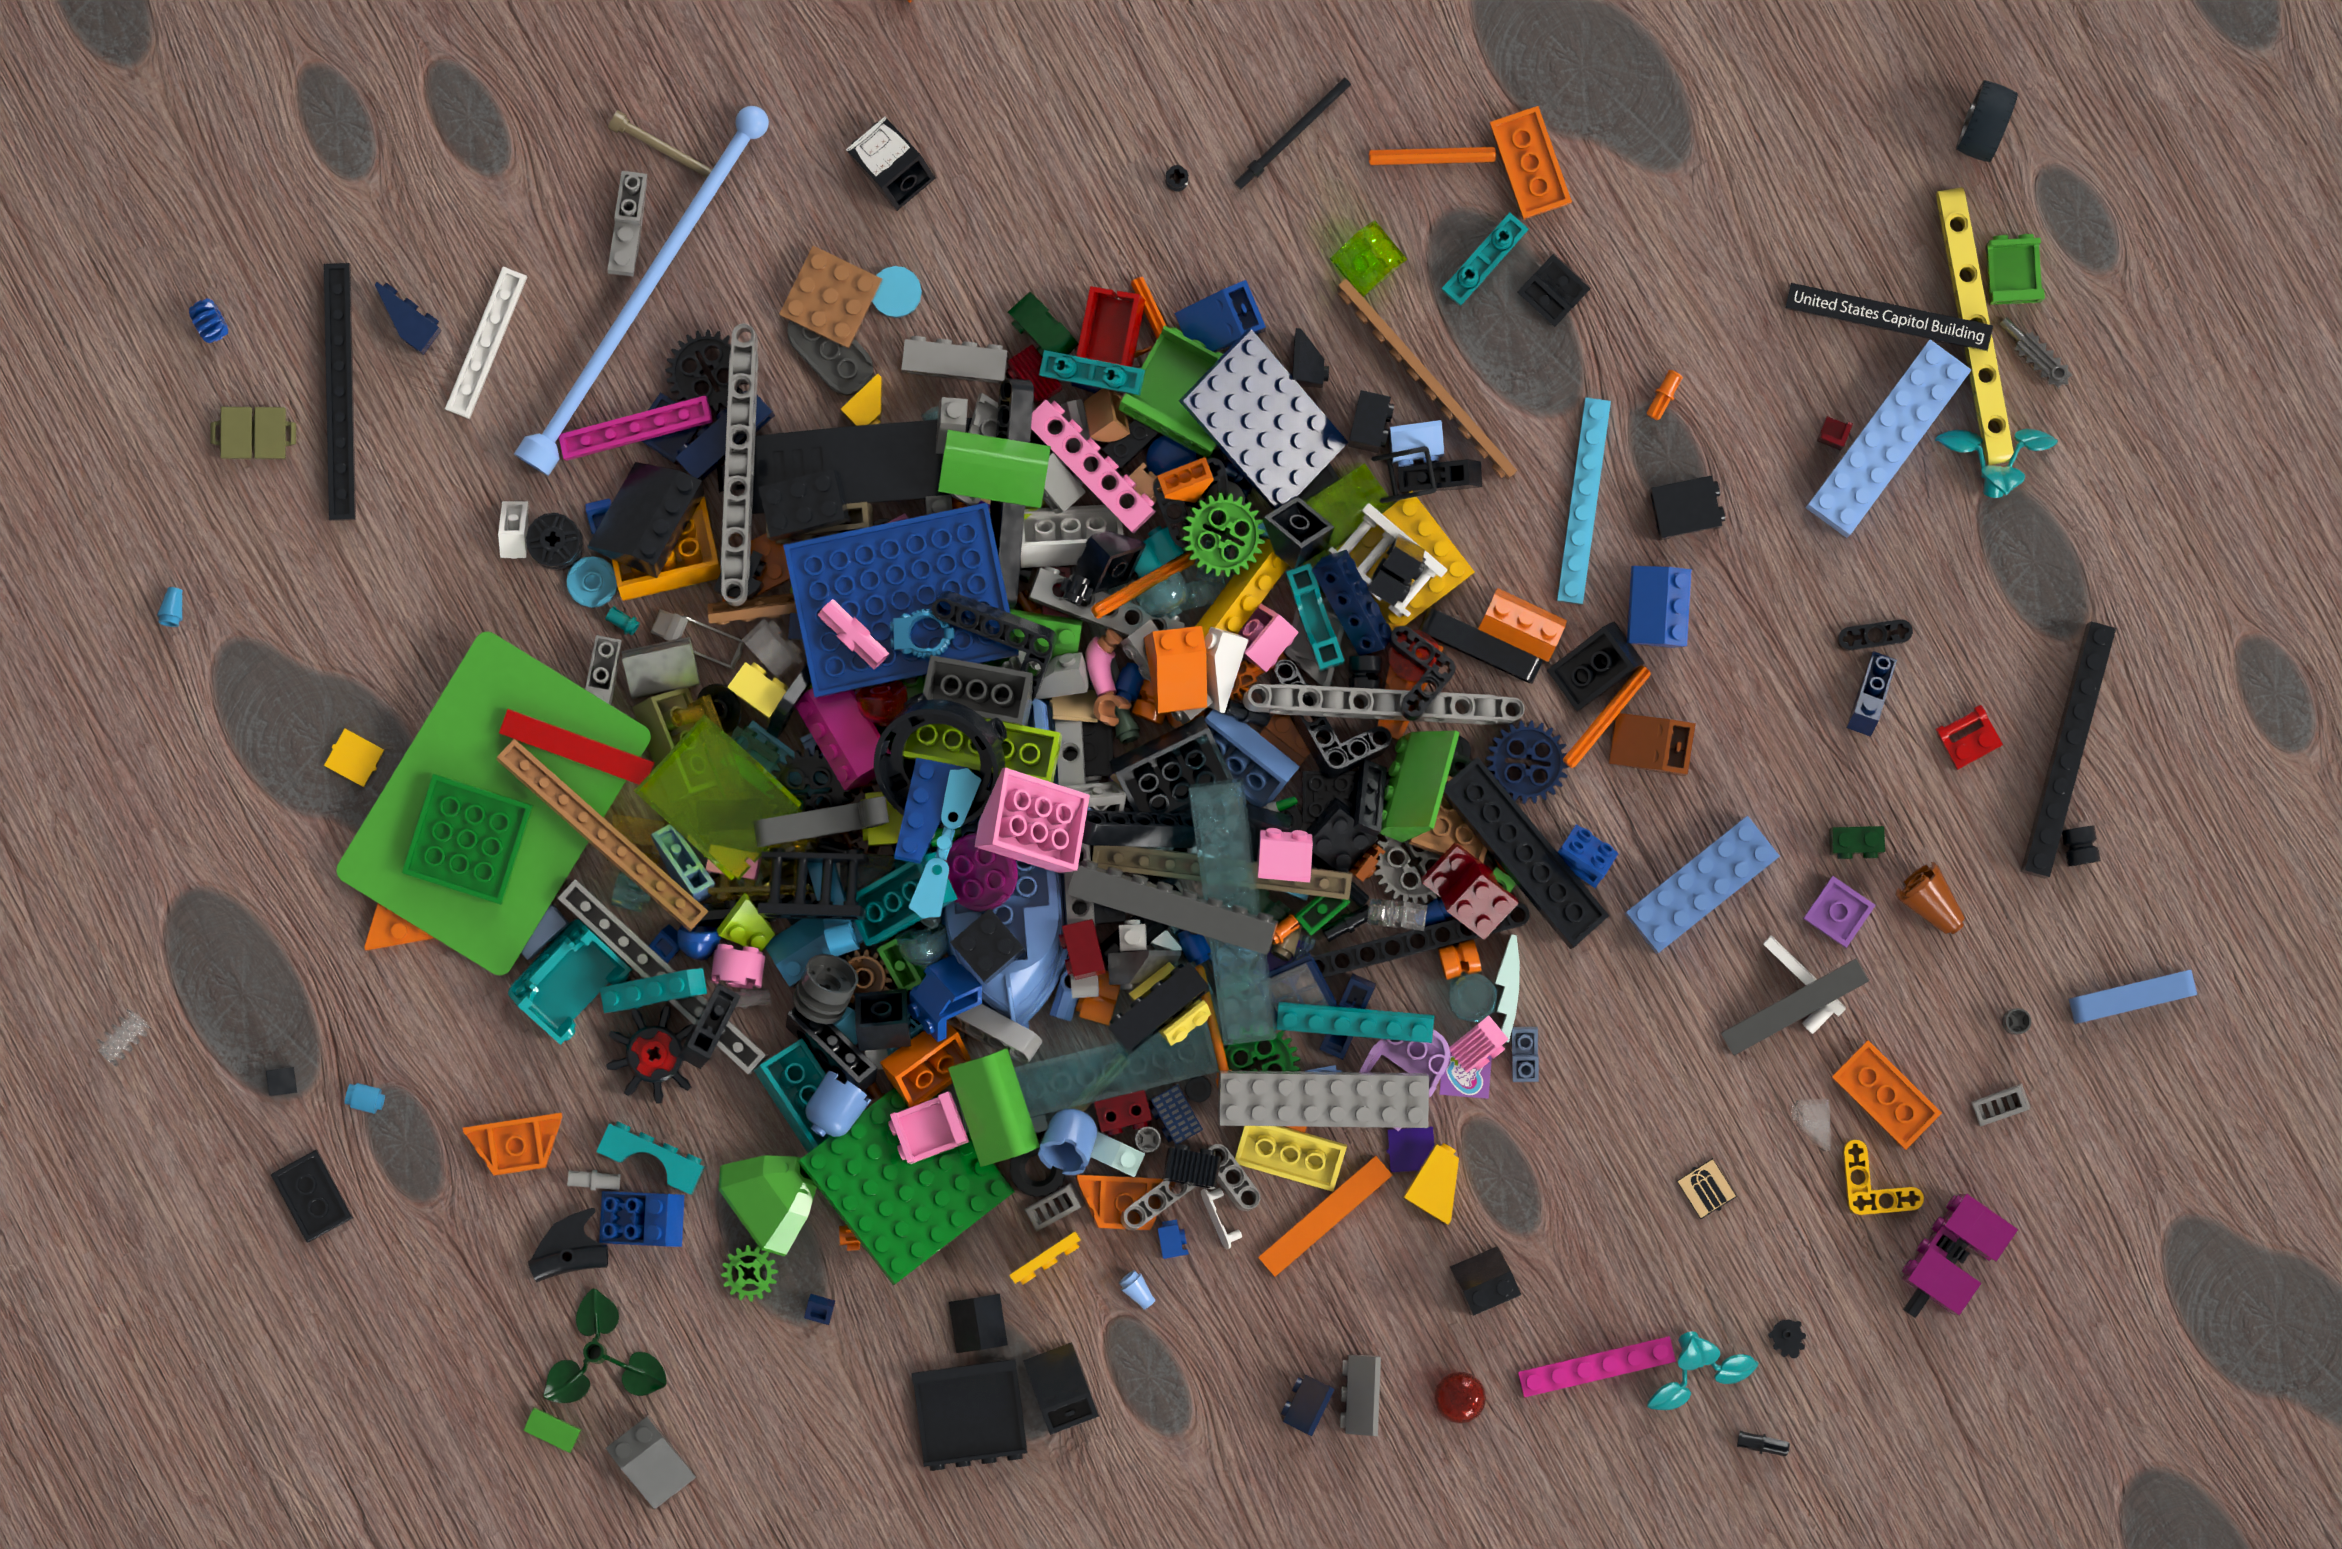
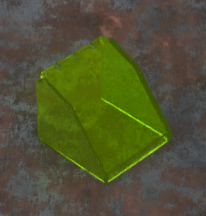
M705 714L634 790L637 795L731 881L734 877L740 880L751 868L745 862L748 858L755 863L762 856V852L769 848L768 846L757 847L753 821L802 812L799 808L802 803Z

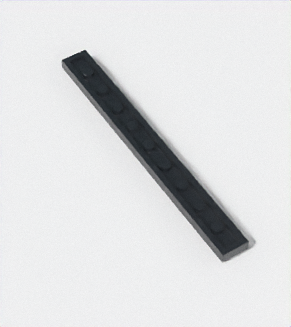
M330 263L324 264L329 520L345 521L356 520L351 264Z

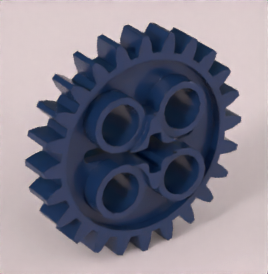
M1533 720L1529 722L1528 727H1525L1523 721H1520L1518 729L1510 724L1509 733L1503 729L1500 730L1503 738H1493L1497 746H1489L1488 750L1494 754L1493 756L1486 757L1487 761L1493 762L1492 766L1487 767L1489 771H1494V777L1508 794H1513L1512 798L1514 801H1516L1518 796L1521 797L1522 804L1526 803L1527 798H1531L1533 804H1536L1537 796L1546 801V792L1548 791L1554 796L1556 793L1553 786L1561 788L1563 785L1558 779L1567 778L1568 776L1562 772V769L1569 768L1563 762V758L1567 753L1561 752L1567 745H1558L1557 741L1561 736L1552 737V727L1546 732L1543 731L1544 723H1541L1538 728H1534ZM1515 741L1521 743L1523 746L1522 754L1513 755L1509 750L1510 743ZM1536 745H1546L1549 749L1548 756L1544 758L1538 757L1535 753ZM1526 756H1530L1531 761L1550 762L1551 766L1531 765L1529 769H1525V764L1506 763L1505 759L1524 760ZM1510 767L1519 769L1521 773L1519 780L1512 781L1507 777V770ZM1540 769L1545 772L1546 781L1544 783H1536L1533 780L1532 775L1535 770Z

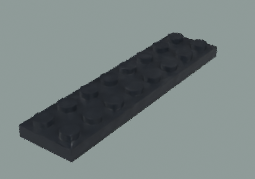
M1479 757L1474 758L1446 783L1443 797L1569 949L1578 945L1609 917V914Z

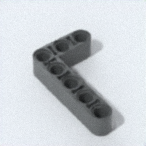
M885 796L848 805L753 821L757 847L878 827L889 823Z

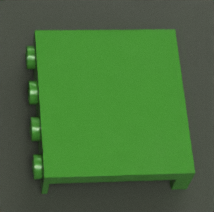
M1164 325L1159 338L1141 369L1145 370L1140 396L1126 393L1118 410L1203 457L1211 456L1217 444L1179 400L1223 354L1220 352L1214 353L1207 349L1202 342L1195 339L1190 340L1183 336V333L1177 328H1169Z

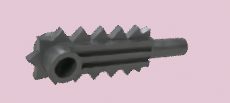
M2006 317L2000 325L2017 341L2014 350L2019 351V356L2026 355V363H2034V370H2042L2041 378L2049 377L2048 385L2054 384L2058 389L2062 384L2068 385V378L2073 374L2068 371V365H2060L2061 357L2053 358L2054 350L2046 351V343H2038L2039 336H2034L2033 331L2024 334Z

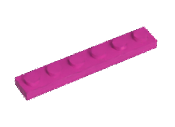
M701 396L562 433L559 435L563 459L568 461L711 423L713 419L708 397Z
M1670 1336L1519 1371L1518 1376L1523 1397L1525 1398L1673 1363L1676 1360Z

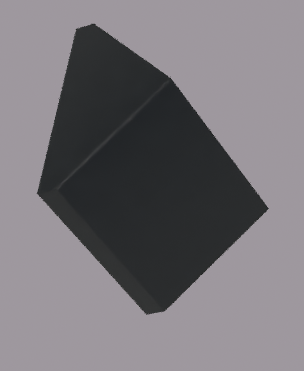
M1000 1294L949 1302L956 1353L1008 1345Z

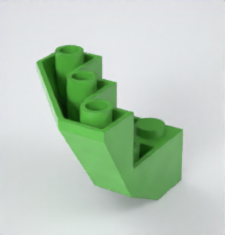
M763 1155L720 1166L718 1190L760 1249L781 1256L787 1255L807 1220L817 1189L815 1183L798 1163L801 1159L799 1157Z

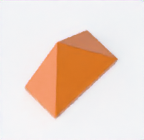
M1206 457L1157 475L1165 498L1194 503L1197 502L1214 480Z

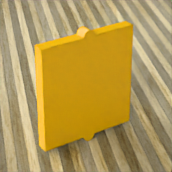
M344 728L336 745H332L333 750L324 766L365 787L372 772L377 770L376 765L385 750Z

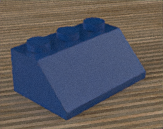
M1631 566L1627 643L1666 648L1687 647L1692 569Z

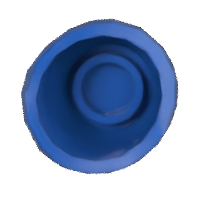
M698 924L691 932L681 925L676 934L678 945L683 953L692 959L700 961L706 960L714 953L722 937L718 935V927H698Z

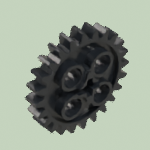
M708 329L705 337H702L699 331H696L695 339H692L687 334L688 342L686 344L680 340L678 341L681 347L680 350L671 349L672 353L676 356L675 359L667 358V362L673 365V367L667 368L665 371L673 376L666 381L668 384H675L670 391L671 393L679 392L676 398L678 402L683 399L690 400L707 396L710 407H713L716 413H719V405L722 404L725 408L728 405V382H719L718 376L722 371H729L730 336L727 335L722 340L720 331H717L715 336L711 337V332ZM711 348H716L720 352L719 357L713 361L706 358L707 351ZM696 352H700L709 369L714 368L711 374L720 388L719 392L714 390L706 375L701 376L704 370L695 355ZM687 361H695L697 368L694 372L687 373L683 370V366ZM700 383L708 384V393L705 395L696 394L697 385ZM740 383L737 386L736 392L741 394L743 391L740 385H748V383Z
M806 748L804 756L801 755L799 750H796L795 759L789 754L786 755L787 764L779 761L777 765L781 770H772L771 773L776 779L768 781V784L774 786V789L767 791L768 795H774V799L769 802V805L777 804L778 806L773 812L774 814L782 813L784 816L819 810L821 808L818 807L816 801L820 796L826 797L829 800V808L844 805L843 802L851 800V797L845 795V792L850 790L845 791L826 758L820 757V749H817L814 755H811L809 748ZM817 771L826 772L828 775L827 783L817 782L815 773ZM791 772L800 773L802 776L801 784L795 785L790 781L789 776ZM810 784L811 789L831 787L832 792L817 791L809 797L808 792L788 794L787 789L803 790ZM797 797L803 801L804 807L802 810L792 808V798Z

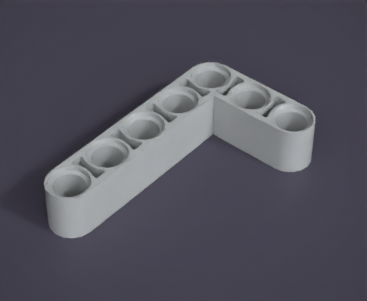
M1215 1144L1209 1147L1208 1150H1217L1223 1157L1217 1179L1220 1186L1239 1210L1250 1211L1254 1209L1260 1202V1193L1224 1145ZM1228 1171H1233L1237 1174L1238 1181L1236 1184H1229L1227 1182L1226 1173ZM1164 1180L1122 1212L1120 1218L1123 1227L1128 1230H1136L1142 1227L1196 1186L1180 1183L1181 1192L1174 1194L1169 1189L1170 1181ZM1243 1192H1248L1252 1195V1205L1247 1206L1242 1202L1241 1195ZM1150 1196H1156L1160 1199L1161 1205L1159 1209H1152L1149 1206L1148 1199ZM1129 1211H1135L1139 1214L1140 1221L1138 1224L1134 1225L1128 1221L1127 1215Z

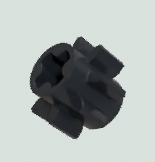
M1072 574L1071 579L1064 578L1060 590L1065 592L1063 599L1076 605H1081L1082 600L1089 601L1093 589L1088 587L1091 581L1077 574Z

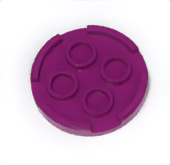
M972 833L952 843L947 860L945 861L949 866L948 879L958 898L955 902L968 909L983 912L989 908L992 910L1001 906L1010 898L1017 884L1018 868L1015 859L975 847L977 833Z

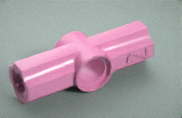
M834 599L827 603L819 612L818 616L837 634L836 636L852 652L855 651L873 670L889 655L887 650L870 635L869 630L855 617L852 618Z

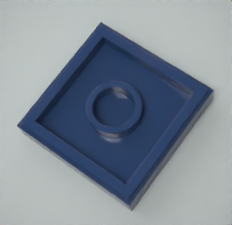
M660 392L648 410L675 404L676 402ZM700 426L641 442L675 464L677 461L675 457L679 455L677 451L685 443L692 440Z

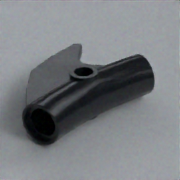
M595 1208L574 1213L553 1224L541 1240L531 1260L528 1261L530 1271L536 1283L568 1272L608 1267V1245L596 1242L588 1237L584 1231L585 1224L596 1212ZM566 1252L572 1254L570 1261H566L564 1258Z

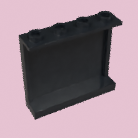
M1016 1359L912 1373L924 1467L929 1466L930 1471L945 1469V1464L955 1463L956 1468L971 1466L972 1460L980 1459L982 1464L997 1462V1457L1007 1456V1461L1023 1459L1022 1454L1028 1453Z

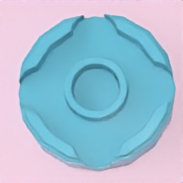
M898 266L888 267L879 272L876 276L882 278L883 281L872 301L877 310L885 316L900 318L915 311L920 303L922 294L920 282L915 274L905 267Z
M594 556L583 557L575 562L568 571V592L573 600L582 606L589 608L602 607L610 602L617 592L618 587L614 568L603 558Z

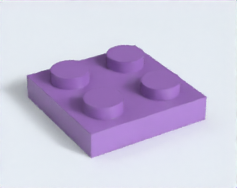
M1832 876L1803 919L1844 948H1847L1876 905Z

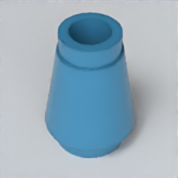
M174 587L167 588L157 614L159 624L169 627L179 626V622L183 620V590Z

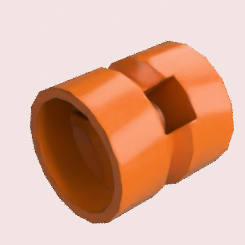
M1145 679L1140 690L1142 697L1141 699H1136L1131 713L1150 722L1162 725L1167 713H1156L1152 684L1149 680Z
M1474 939L1459 942L1458 947L1448 945L1438 948L1446 980L1460 977L1462 972L1468 975L1482 971Z

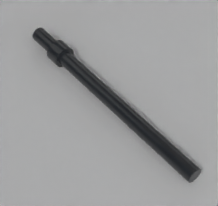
M1344 77L1257 161L1253 160L1247 166L1248 170L1234 182L1236 187L1242 190L1254 177L1258 178L1265 171L1264 168L1351 86L1348 79Z

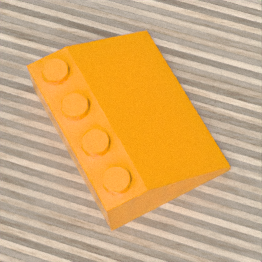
M705 497L701 499L658 578H654L612 559L617 587L622 601L718 579L721 573V565Z

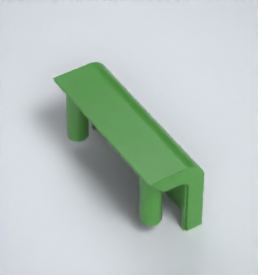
M948 430L938 492L1041 508L1051 446Z
M1008 1048L948 1068L981 1167L1023 1155L1040 1147Z

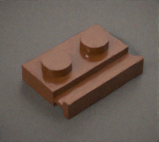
M1275 714L1260 733L1262 737L1299 766L1310 754L1289 715ZM1316 737L1317 741L1319 742L1321 738Z
M1373 844L1351 868L1349 873H1353L1352 876L1362 882L1368 879L1376 870L1375 865L1378 863L1376 858L1380 853L1384 855L1385 851L1378 845Z

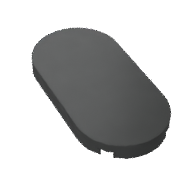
M789 321L787 332L791 346L834 392L842 395L857 394L872 379L873 363L871 357L855 338L850 348L847 349Z

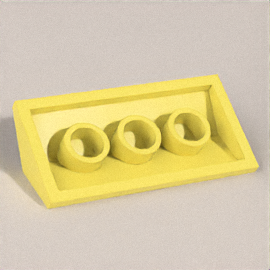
M1244 1126L1235 1160L1239 1165L1333 1192L1347 1145L1283 1126Z

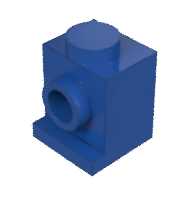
M1177 1219L1162 1222V1227L1157 1229L1163 1259L1188 1255V1249H1182V1245L1187 1244L1184 1229H1179Z

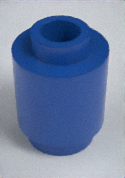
M1127 663L1126 667L1121 669L1115 684L1116 695L1126 698L1129 703L1130 701H1136L1145 680L1138 670L1139 666L1134 663Z
M1186 930L1177 935L1180 940L1178 943L1182 947L1188 962H1195L1197 966L1210 959L1208 954L1212 950L1203 935H1193Z

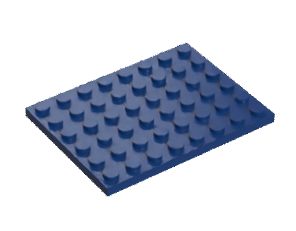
M988 503L783 545L815 698L927 675L930 661L928 657L923 659V657L914 656L913 653L903 654L902 651H895L894 648H891V638H894V631L890 630V622H893V618H900L904 613L912 615V612L915 613L917 610L921 611V609H930L931 611L934 601L943 591H952L1010 613ZM832 599L852 618L855 617L869 630L870 635L889 653L887 658L876 669L873 670L855 651L852 652L818 616L822 608ZM945 601L940 602L942 608L946 610L951 609L949 603ZM964 611L969 619L976 618L973 612ZM921 619L915 622L911 629V640L918 648L933 649L944 638V629L934 619ZM989 620V624L993 628H1000L997 621ZM950 624L949 627L954 628L955 639H951L950 645L947 646L948 648L939 655V657L981 664L1019 656L1018 649Z

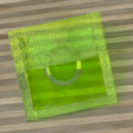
M1374 220L1354 234L1330 260L1361 296L1365 297L1407 261V258Z

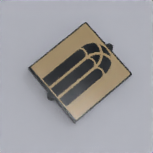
M1713 1158L1698 1168L1693 1167L1690 1173L1677 1180L1700 1220L1715 1210L1720 1211L1723 1205L1737 1197Z

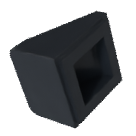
M294 1067L266 1070L269 1096L297 1093Z

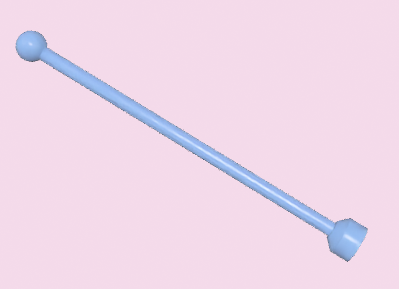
M747 106L739 111L735 120L736 134L542 434L525 436L516 449L514 455L534 469L549 476L560 458L555 442L750 139H757L767 131L769 120L763 109L757 106Z

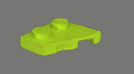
M745 893L717 928L720 937L745 947L758 948L760 952L763 951L775 935L773 927L758 914V908L754 906L750 897Z

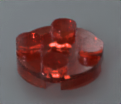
M1413 630L1439 650L1437 642L1430 635L1420 630ZM1406 635L1398 636L1397 642L1405 641ZM1413 641V643H1412V645H1410L1408 651L1411 652V650H1412L1413 646L1416 644V642ZM1390 646L1388 657L1391 669L1402 680L1418 682L1425 672ZM1420 648L1416 650L1417 653L1422 654V657L1418 659L1427 660L1430 657L1426 649ZM1436 657L1433 658L1431 664L1429 665L1430 667H1432L1433 663L1436 662Z

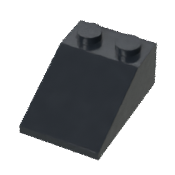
M1614 621L1603 626L1547 671L1578 712L1642 666L1644 661L1634 647L1627 643L1626 636Z

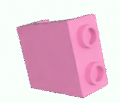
M952 1093L940 1094L935 1099L901 1112L890 1114L892 1120L888 1121L893 1136L898 1135L901 1145H898L897 1148L902 1160H907L909 1164H913L969 1142Z

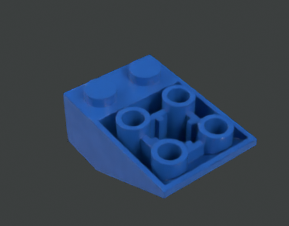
M1246 280L1222 289L1174 313L1183 335L1190 340L1195 339L1202 342L1212 352H1217L1233 345L1247 329H1252L1256 335L1266 330Z
M602 1191L599 1243L682 1247L685 1195Z

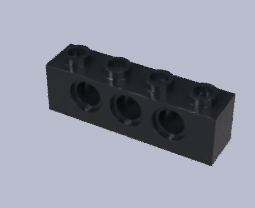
M796 1007L787 1013L786 1028L798 1040L802 1038L810 1051L830 1071L838 1074L837 1078L844 1085L848 1080L864 1091L876 1081L878 1067L859 1051L833 1023L822 1024L809 1020L798 1012Z

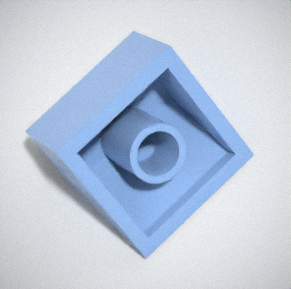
M1441 420L1389 428L1388 438L1391 453L1426 446L1429 449L1432 463L1439 462V457L1444 456ZM1424 452L1391 458L1392 464L1398 463V467L1414 465L1413 461L1424 460V463H1426Z

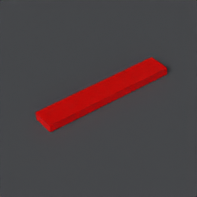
M507 709L499 734L644 787L647 785L655 763L511 709Z

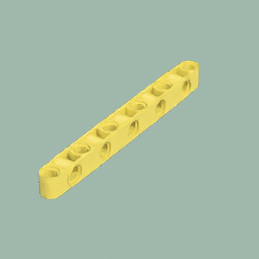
M1960 187L1937 191V205L1958 318L1970 321L1976 320L1979 323L1990 325L1964 189ZM1950 221H1960L1962 231L1956 232L1952 230ZM1961 270H1967L1971 273L1972 280L1970 282H1965L1960 278L1959 273ZM1991 335L1988 352L1964 347L1967 366L1971 369L1969 377L1987 465L2009 462L2014 453ZM1979 371H1987L1991 376L1990 382H1982L1978 377ZM1989 421L1999 423V433H1992L1988 429Z

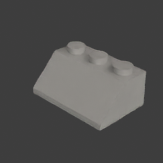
M1348 1355V1360H1343L1342 1376H1347V1386H1342L1341 1402H1346V1412H1341L1340 1428H1345V1434L1378 1436L1380 1356Z

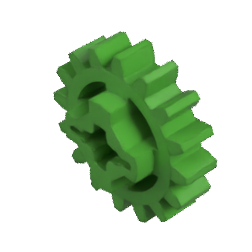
M746 1245L745 1252H742L739 1247L736 1248L737 1255L728 1254L731 1262L723 1263L722 1265L728 1269L727 1272L721 1274L722 1277H728V1281L723 1285L724 1287H732L731 1295L736 1292L740 1293L739 1300H743L745 1295H747L749 1301L752 1302L756 1294L762 1299V1291L765 1290L770 1293L772 1290L768 1285L770 1283H777L772 1278V1274L778 1273V1270L771 1268L776 1261H768L769 1252H765L763 1255L760 1254L761 1249L759 1246L756 1247L755 1251H751L750 1245ZM744 1256L757 1257L753 1263H745L741 1259ZM764 1264L767 1269L766 1281L761 1277V1267ZM741 1265L748 1269L754 1267L756 1269L754 1275L759 1282L753 1278L746 1280L744 1278L746 1273ZM734 1266L738 1269L739 1274L736 1282H734L732 1275ZM746 1284H754L759 1289L746 1291L743 1290V1287Z

